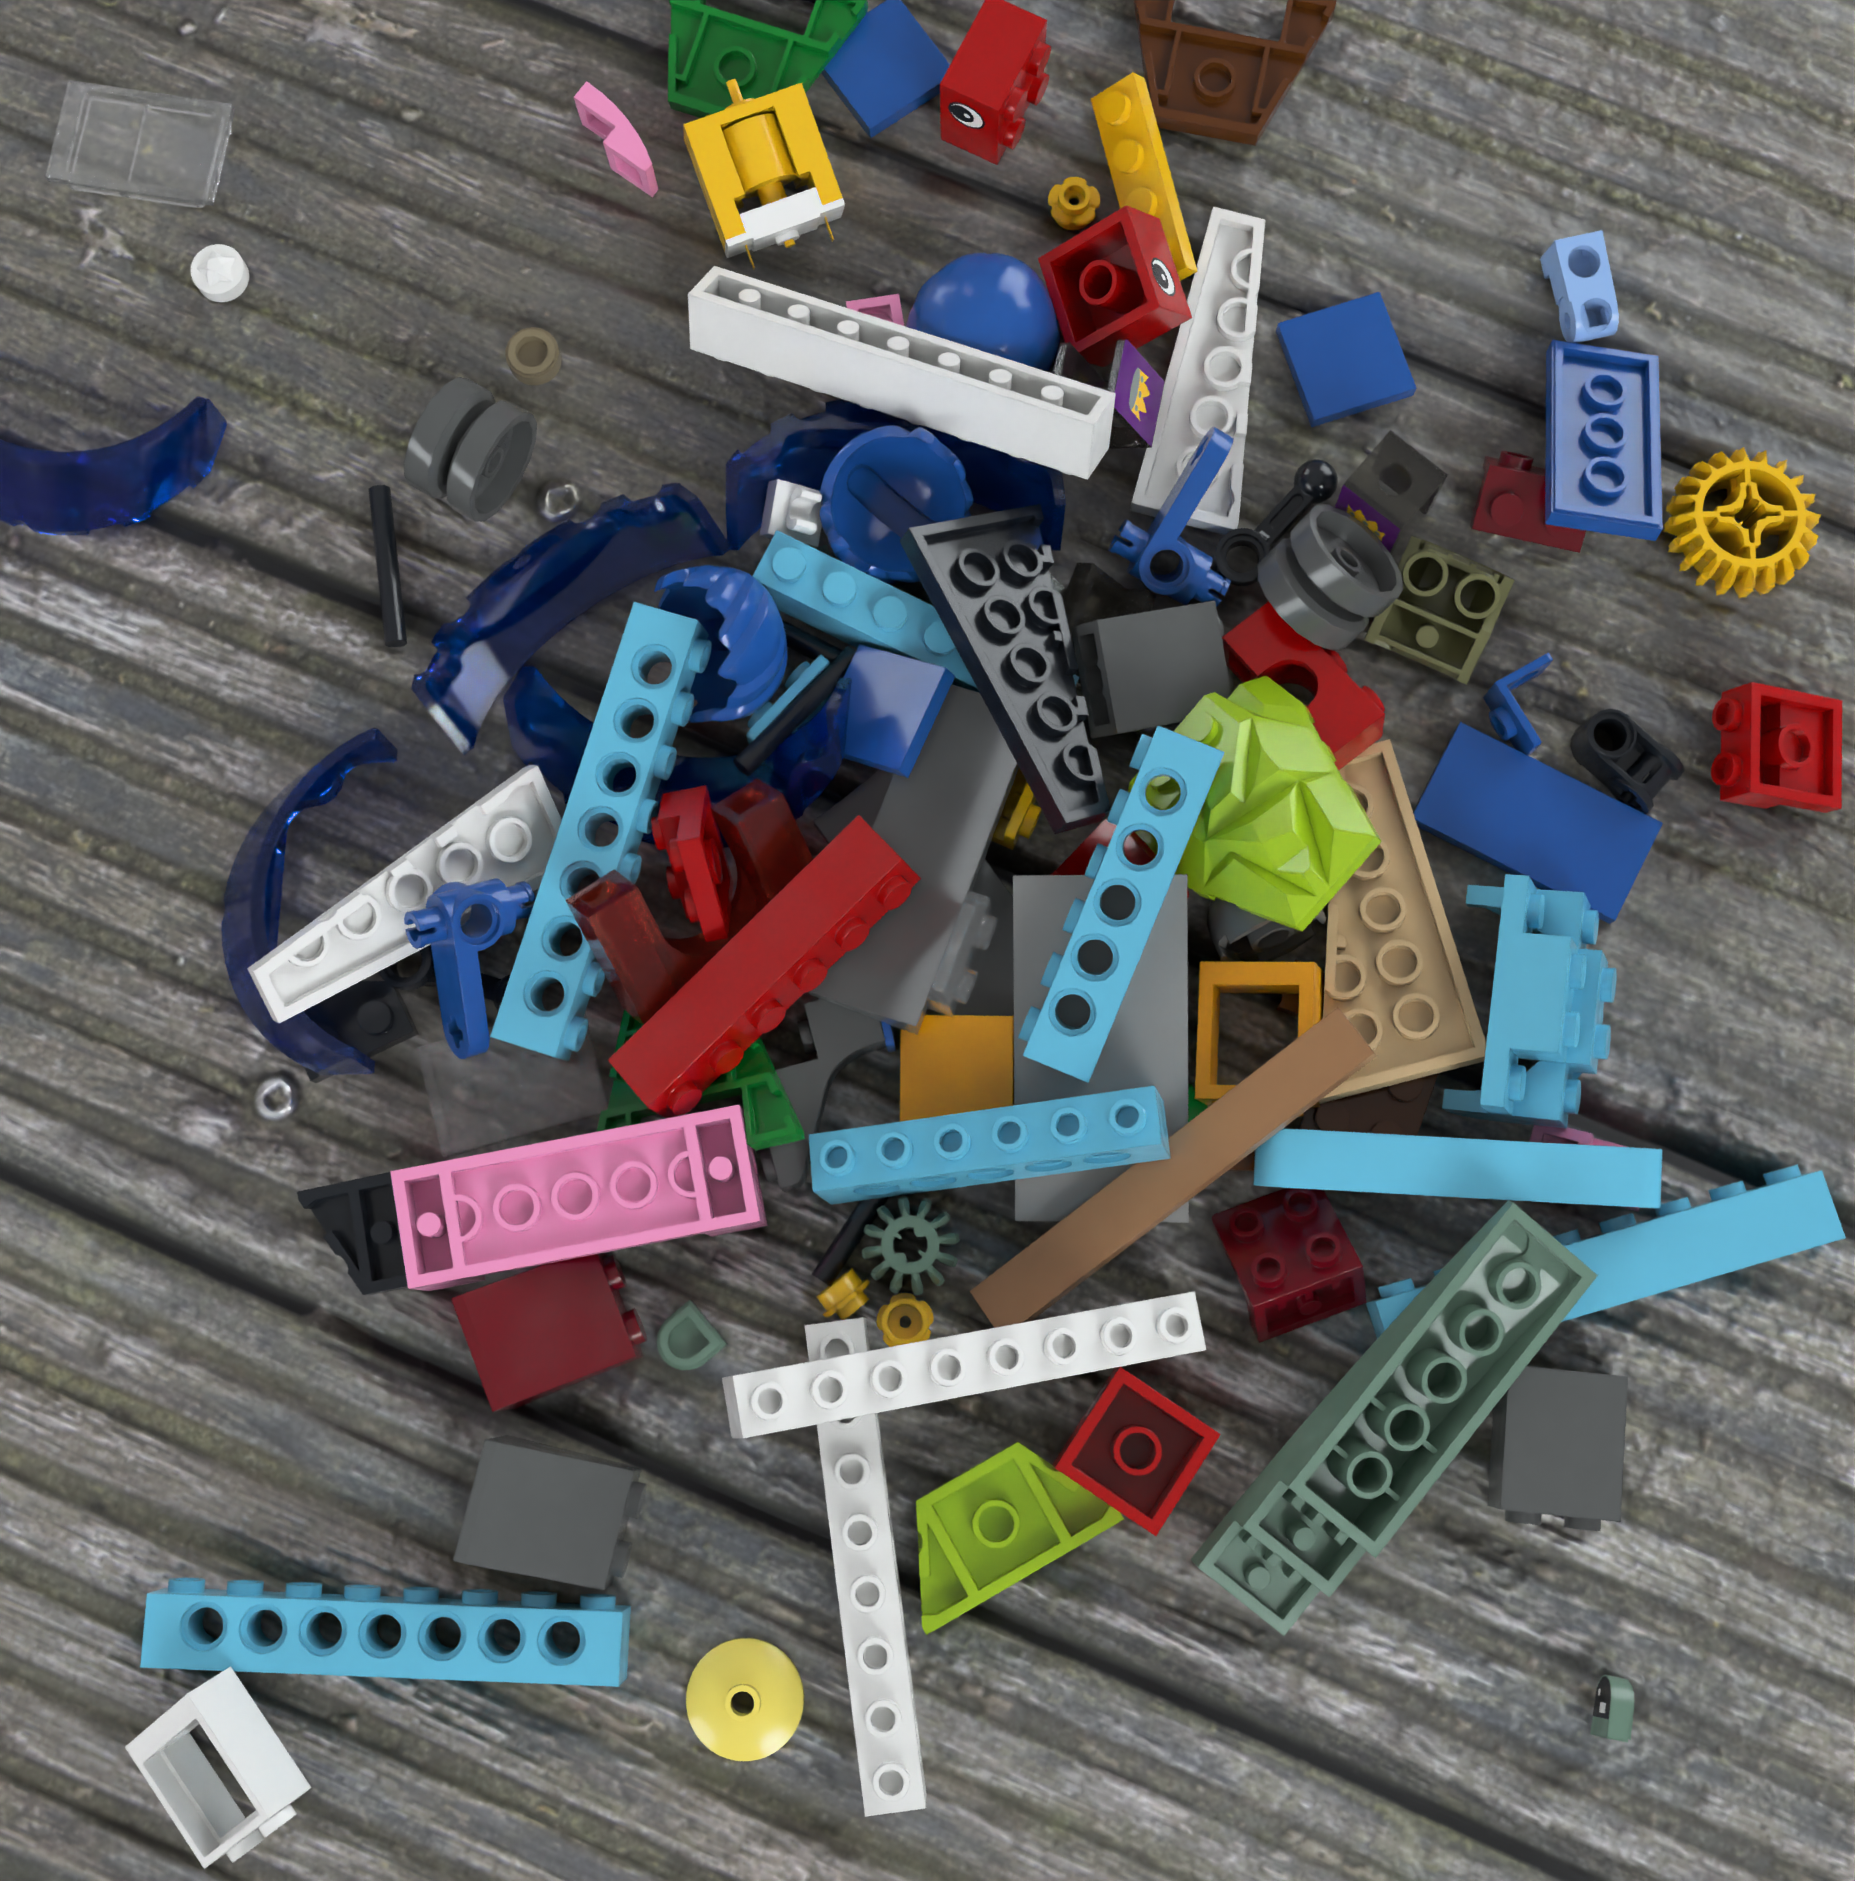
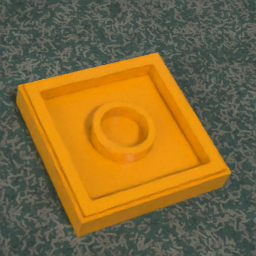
M925 1015L918 1035L901 1029L900 1122L1014 1105V1016Z

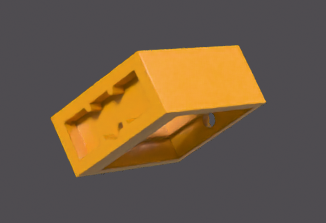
M1200 962L1195 1099L1206 1105H1212L1236 1086L1217 1085L1220 993L1299 994L1298 1037H1300L1323 1018L1324 971L1315 962ZM1319 1101L1312 1107H1320Z

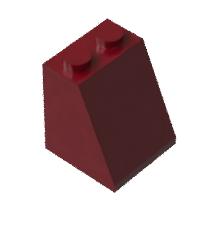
M605 1253L544 1264L451 1298L492 1412L516 1409L644 1356L639 1344L647 1341L646 1332L636 1309L627 1311L619 1289L626 1287L627 1284L621 1266L614 1254L606 1257Z

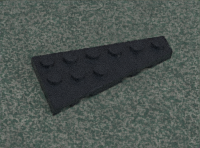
M1041 504L908 528L900 539V543L1054 834L1101 821L1111 810L1097 749L1088 743L1083 722L1089 716L1085 697L1078 696L1073 675L1079 669L1062 595L1053 589L1049 568L1054 564L1051 546L1043 544L1039 526L1044 521Z

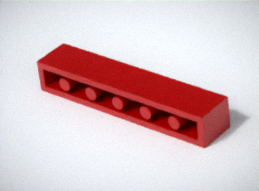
M858 815L608 1059L609 1063L647 1108L664 1118L677 1117L689 1112L700 1101L702 1092L721 1074L731 1071L740 1063L745 1050L763 1033L770 1032L782 1022L789 1007L805 992L812 991L824 981L828 969L847 951L854 950L865 941L870 928L889 910L898 908L907 900L912 887L921 878Z

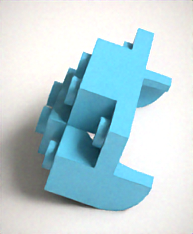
M1505 874L1504 887L1468 885L1466 905L1468 907L1486 908L1501 915L1481 1090L1476 1091L1444 1089L1442 1109L1457 1115L1482 1120L1567 1129L1568 1115L1578 1114L1580 1107L1581 1081L1577 1079L1582 1073L1597 1074L1598 1059L1607 1060L1610 1050L1611 1027L1610 1025L1602 1024L1604 1002H1614L1617 972L1616 968H1608V961L1602 950L1586 949L1587 944L1595 945L1597 941L1599 927L1598 910H1590L1591 905L1584 892L1537 889L1530 876ZM1518 1058L1539 1060L1527 1072L1525 1066L1518 1065Z

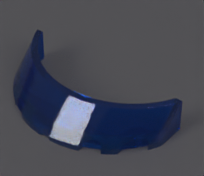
M197 396L184 409L160 426L131 440L104 448L73 452L44 451L18 446L0 439V521L11 526L26 525L34 532L52 535H88L90 530L117 524L127 527L151 517L154 509L177 496L189 485L194 489L211 472L227 421L210 399Z
M839 399L825 402L824 412L802 419H797L793 413L771 423V433L754 443L743 454L737 450L726 463L727 550H739L761 528L769 481L780 479L821 491L822 481L829 464L836 454L856 436L884 426H900L910 432L918 427H922L934 434L941 443L960 459L965 468L966 481L971 488L974 503L996 512L1041 504L1044 521L1039 527L1043 544L1050 545L1051 551L1061 550L1066 506L1062 472L1023 458L1013 457L1008 453L974 442L961 440L956 436L923 425L912 424L907 420L874 409L861 407L847 400Z
M680 483L662 484L660 491L655 496L631 501L624 494L601 503L599 510L586 521L575 523L569 518L525 546L520 553L504 562L466 597L470 603L467 612L456 621L444 623L432 639L431 643L437 651L427 670L421 674L414 675L411 690L465 755L474 748L476 738L487 713L507 683L536 651L567 624L598 602L637 580L687 561L722 556L732 547L701 500Z
M523 666L503 698L512 748L526 766L531 761L533 765L539 767L543 776L563 793L565 804H567L594 723L569 705L550 686L537 668L534 666ZM839 678L834 692L820 711L804 726L792 733L749 777L740 772L734 765L733 760L738 755L725 757H688L676 755L673 771L668 780L661 779L655 801L659 802V808L661 797L664 793L706 785L724 848L750 843L755 835L772 830L780 825L782 828H785L804 814L805 809L820 796L831 780L834 779L843 760L852 679ZM624 768L615 775L613 779L614 792H624L633 786L636 780L635 768ZM608 821L618 826L617 821ZM652 831L650 834H643L642 842L656 845Z
M377 728L365 731L339 746L297 776L268 804L249 830L237 853L224 894L225 911L221 924L224 960L232 987L243 1010L260 1033L274 1047L295 1062L320 1075L373 1074L375 1072V1061L356 1048L349 1047L325 1032L303 1011L281 1023L274 1021L247 968L277 947L286 838L290 822L304 809L324 805L333 800L341 791L345 776L351 769L362 764L397 761V748Z

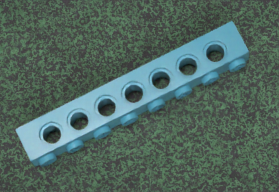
M637 602L633 603L490 1035L492 1038L566 1061L570 1060L572 1051L578 1052L583 1045L588 1030V1019L583 1017L590 996L596 997L602 988L606 974V965L601 962L608 941L613 943L617 939L623 924L624 911L619 909L626 887L632 888L640 872L642 859L640 855H637L643 834L651 833L652 817L658 816L659 802L655 801L661 779L668 780L675 765L677 750L672 745L678 727L686 726L693 710L694 695L690 693L696 672L703 673L710 658L711 641L707 640L709 634L696 619ZM659 662H670L672 664L671 673L664 682L659 684L648 683V673L655 664ZM641 715H653L654 725L652 730L644 737L632 738L630 728L633 721ZM624 768H635L636 780L633 786L624 792H614L613 779L615 775ZM607 821H617L618 835L616 839L607 846L598 847L595 841V834L599 826ZM598 874L600 878L599 892L591 900L580 901L578 897L579 883L588 875ZM579 928L582 933L581 947L576 953L564 956L560 950V941L563 934L569 929ZM560 982L564 988L563 1002L558 1008L547 1011L542 1003L543 992L551 983Z
M170 1578L168 1587L147 1593L140 1668L224 1671L231 1666L236 1672L619 1687L627 1679L631 1606L615 1605L616 1595L581 1594L580 1604L557 1603V1593L545 1591L522 1592L521 1601H499L498 1591L490 1589L462 1590V1599L439 1598L440 1589L435 1587H405L403 1589V1597L380 1596L381 1586L346 1585L344 1594H322V1584L314 1582L286 1583L285 1592L263 1591L264 1581L231 1580L227 1581V1590L205 1589L206 1579ZM208 1608L216 1610L223 1620V1630L218 1639L208 1635L203 1627V1616ZM266 1610L275 1612L282 1621V1634L277 1641L267 1638L261 1629V1618ZM324 1612L332 1613L341 1623L342 1634L337 1643L328 1642L320 1633L319 1621ZM383 1614L394 1617L400 1624L401 1638L396 1646L384 1643L378 1635L377 1625ZM441 1617L453 1619L460 1628L461 1638L456 1648L446 1647L437 1639L436 1624ZM499 1619L510 1620L518 1627L520 1643L516 1650H506L496 1642L494 1628ZM557 1622L571 1623L578 1630L580 1644L576 1652H564L555 1645L552 1633Z

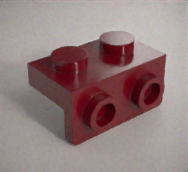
M1501 451L1499 459L1485 456L1483 463L1485 473L1471 519V529L1580 553L1586 530L1545 524V469L1532 466L1534 458L1520 453Z

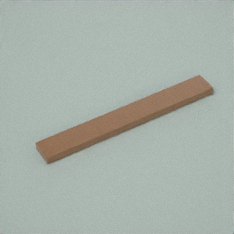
M1337 1007L1168 1138L1171 1159L1135 1163L970 1290V1293L994 1328L1034 1320L1367 1065L1377 1055L1344 1013Z

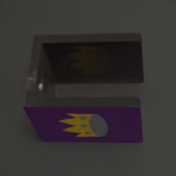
M1118 340L1116 343L1109 381H1105L1070 342L1060 343L1053 374L1116 393L1113 416L1124 427H1114L1112 425L1109 449L1152 448L1165 382L1129 340Z
M1390 430L1343 484L1335 507L1347 512L1363 523L1382 542L1389 553L1392 554L1405 525L1419 510L1423 514H1427L1433 507L1448 474ZM1379 480L1395 491L1398 496L1384 492L1380 487Z

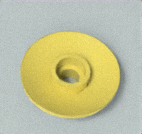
M755 1638L732 1639L711 1649L693 1670L686 1692L687 1715L696 1736L712 1752L735 1761L758 1760L778 1751L796 1731L804 1707L803 1684L795 1664L775 1645ZM741 1691L749 1693L753 1697L754 1708L748 1713H740L735 1710L732 1704L734 1694Z

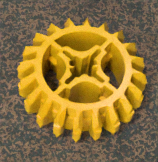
M1744 447L1740 450H1735L1729 458L1721 451L1714 454L1709 459L1708 464L1704 461L1696 463L1689 471V476L1682 477L1674 487L1676 496H1672L1667 502L1665 510L1672 517L1665 522L1663 532L1677 536L1668 545V553L1683 552L1685 555V559L1679 564V571L1689 570L1693 566L1700 572L1696 577V586H1702L1709 579L1715 581L1717 596L1720 594L1724 595L1733 585L1739 599L1747 597L1753 589L1762 595L1769 593L1775 587V583L1784 585L1790 581L1795 575V570H1800L1809 561L1810 555L1807 551L1816 545L1819 537L1811 530L1819 523L1821 515L1806 510L1814 503L1816 494L1800 493L1798 487L1803 483L1804 475L1794 476L1792 479L1786 476L1784 471L1787 468V460L1779 461L1774 467L1768 465L1767 451L1758 452L1750 461ZM1727 489V498L1722 502V506H1717L1713 511H1703V504L1707 494ZM1735 518H1738L1742 521L1740 523H1737ZM1745 523L1748 529L1743 528L1741 525ZM1769 535H1779L1775 554L1756 559V549L1761 545V540H1765Z

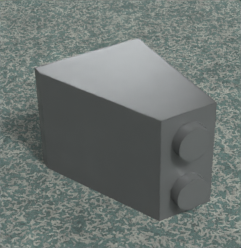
M510 1435L485 1439L453 1561L605 1590L613 1584L614 1576L624 1577L628 1566L632 1542L623 1540L629 1517L638 1519L644 1503L647 1484L638 1482L642 1468Z

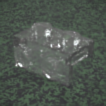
M970 890L968 891L929 993L928 1009L953 1017L958 1002L967 1004L978 972L972 970L971 966L978 948L988 949L998 922L997 917L991 916V898Z

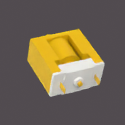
M731 79L727 81L726 85L733 104L726 107L725 110L683 124L684 142L726 257L729 258L747 251L752 268L755 270L749 250L754 252L774 244L778 246L785 245V248L795 245V240L800 238V235L816 230L822 224H826L831 241L833 242L834 238L828 222L841 218L845 203L802 83L756 99L748 98L743 100L737 80ZM793 181L796 189L807 185L808 190L787 197L783 186ZM759 197L761 207L739 214L738 209L744 207L743 198Z

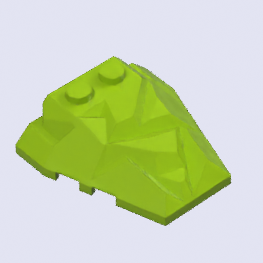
M1266 675L1239 684L1227 699L1216 692L1204 695L1173 731L1224 752L1175 874H1187V888L1192 889L1201 897L1213 901L1218 898L1236 904L1242 910L1303 932L1382 841L1352 787L1342 778L1334 763L1337 760L1330 747L1321 740L1313 725L1315 720L1308 708ZM1138 773L1129 782L1128 792H1131ZM1166 776L1153 779L1146 789L1148 803L1158 810L1172 808L1177 804L1181 795L1178 783ZM1135 831L1157 855L1158 843L1156 838L1147 831Z

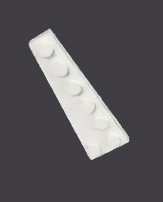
M1217 207L1212 209L1197 263L1198 272L1194 274L1187 299L1192 318L1182 323L1179 328L1165 379L1152 447L1147 444L1130 511L1156 517L1199 443L1214 426L1233 437V444L1224 463L1186 525L1222 535L1238 527L1265 219Z
M528 765L519 770L247 968L272 1019L277 1023H281L425 948L416 949L409 942L405 929L416 927L415 923L410 925L404 924V916L409 911L426 909L428 897L446 883L461 882L471 885L497 878L506 887L525 881L533 891L538 889L562 821L537 765ZM471 906L463 912L460 920L461 926L469 919Z

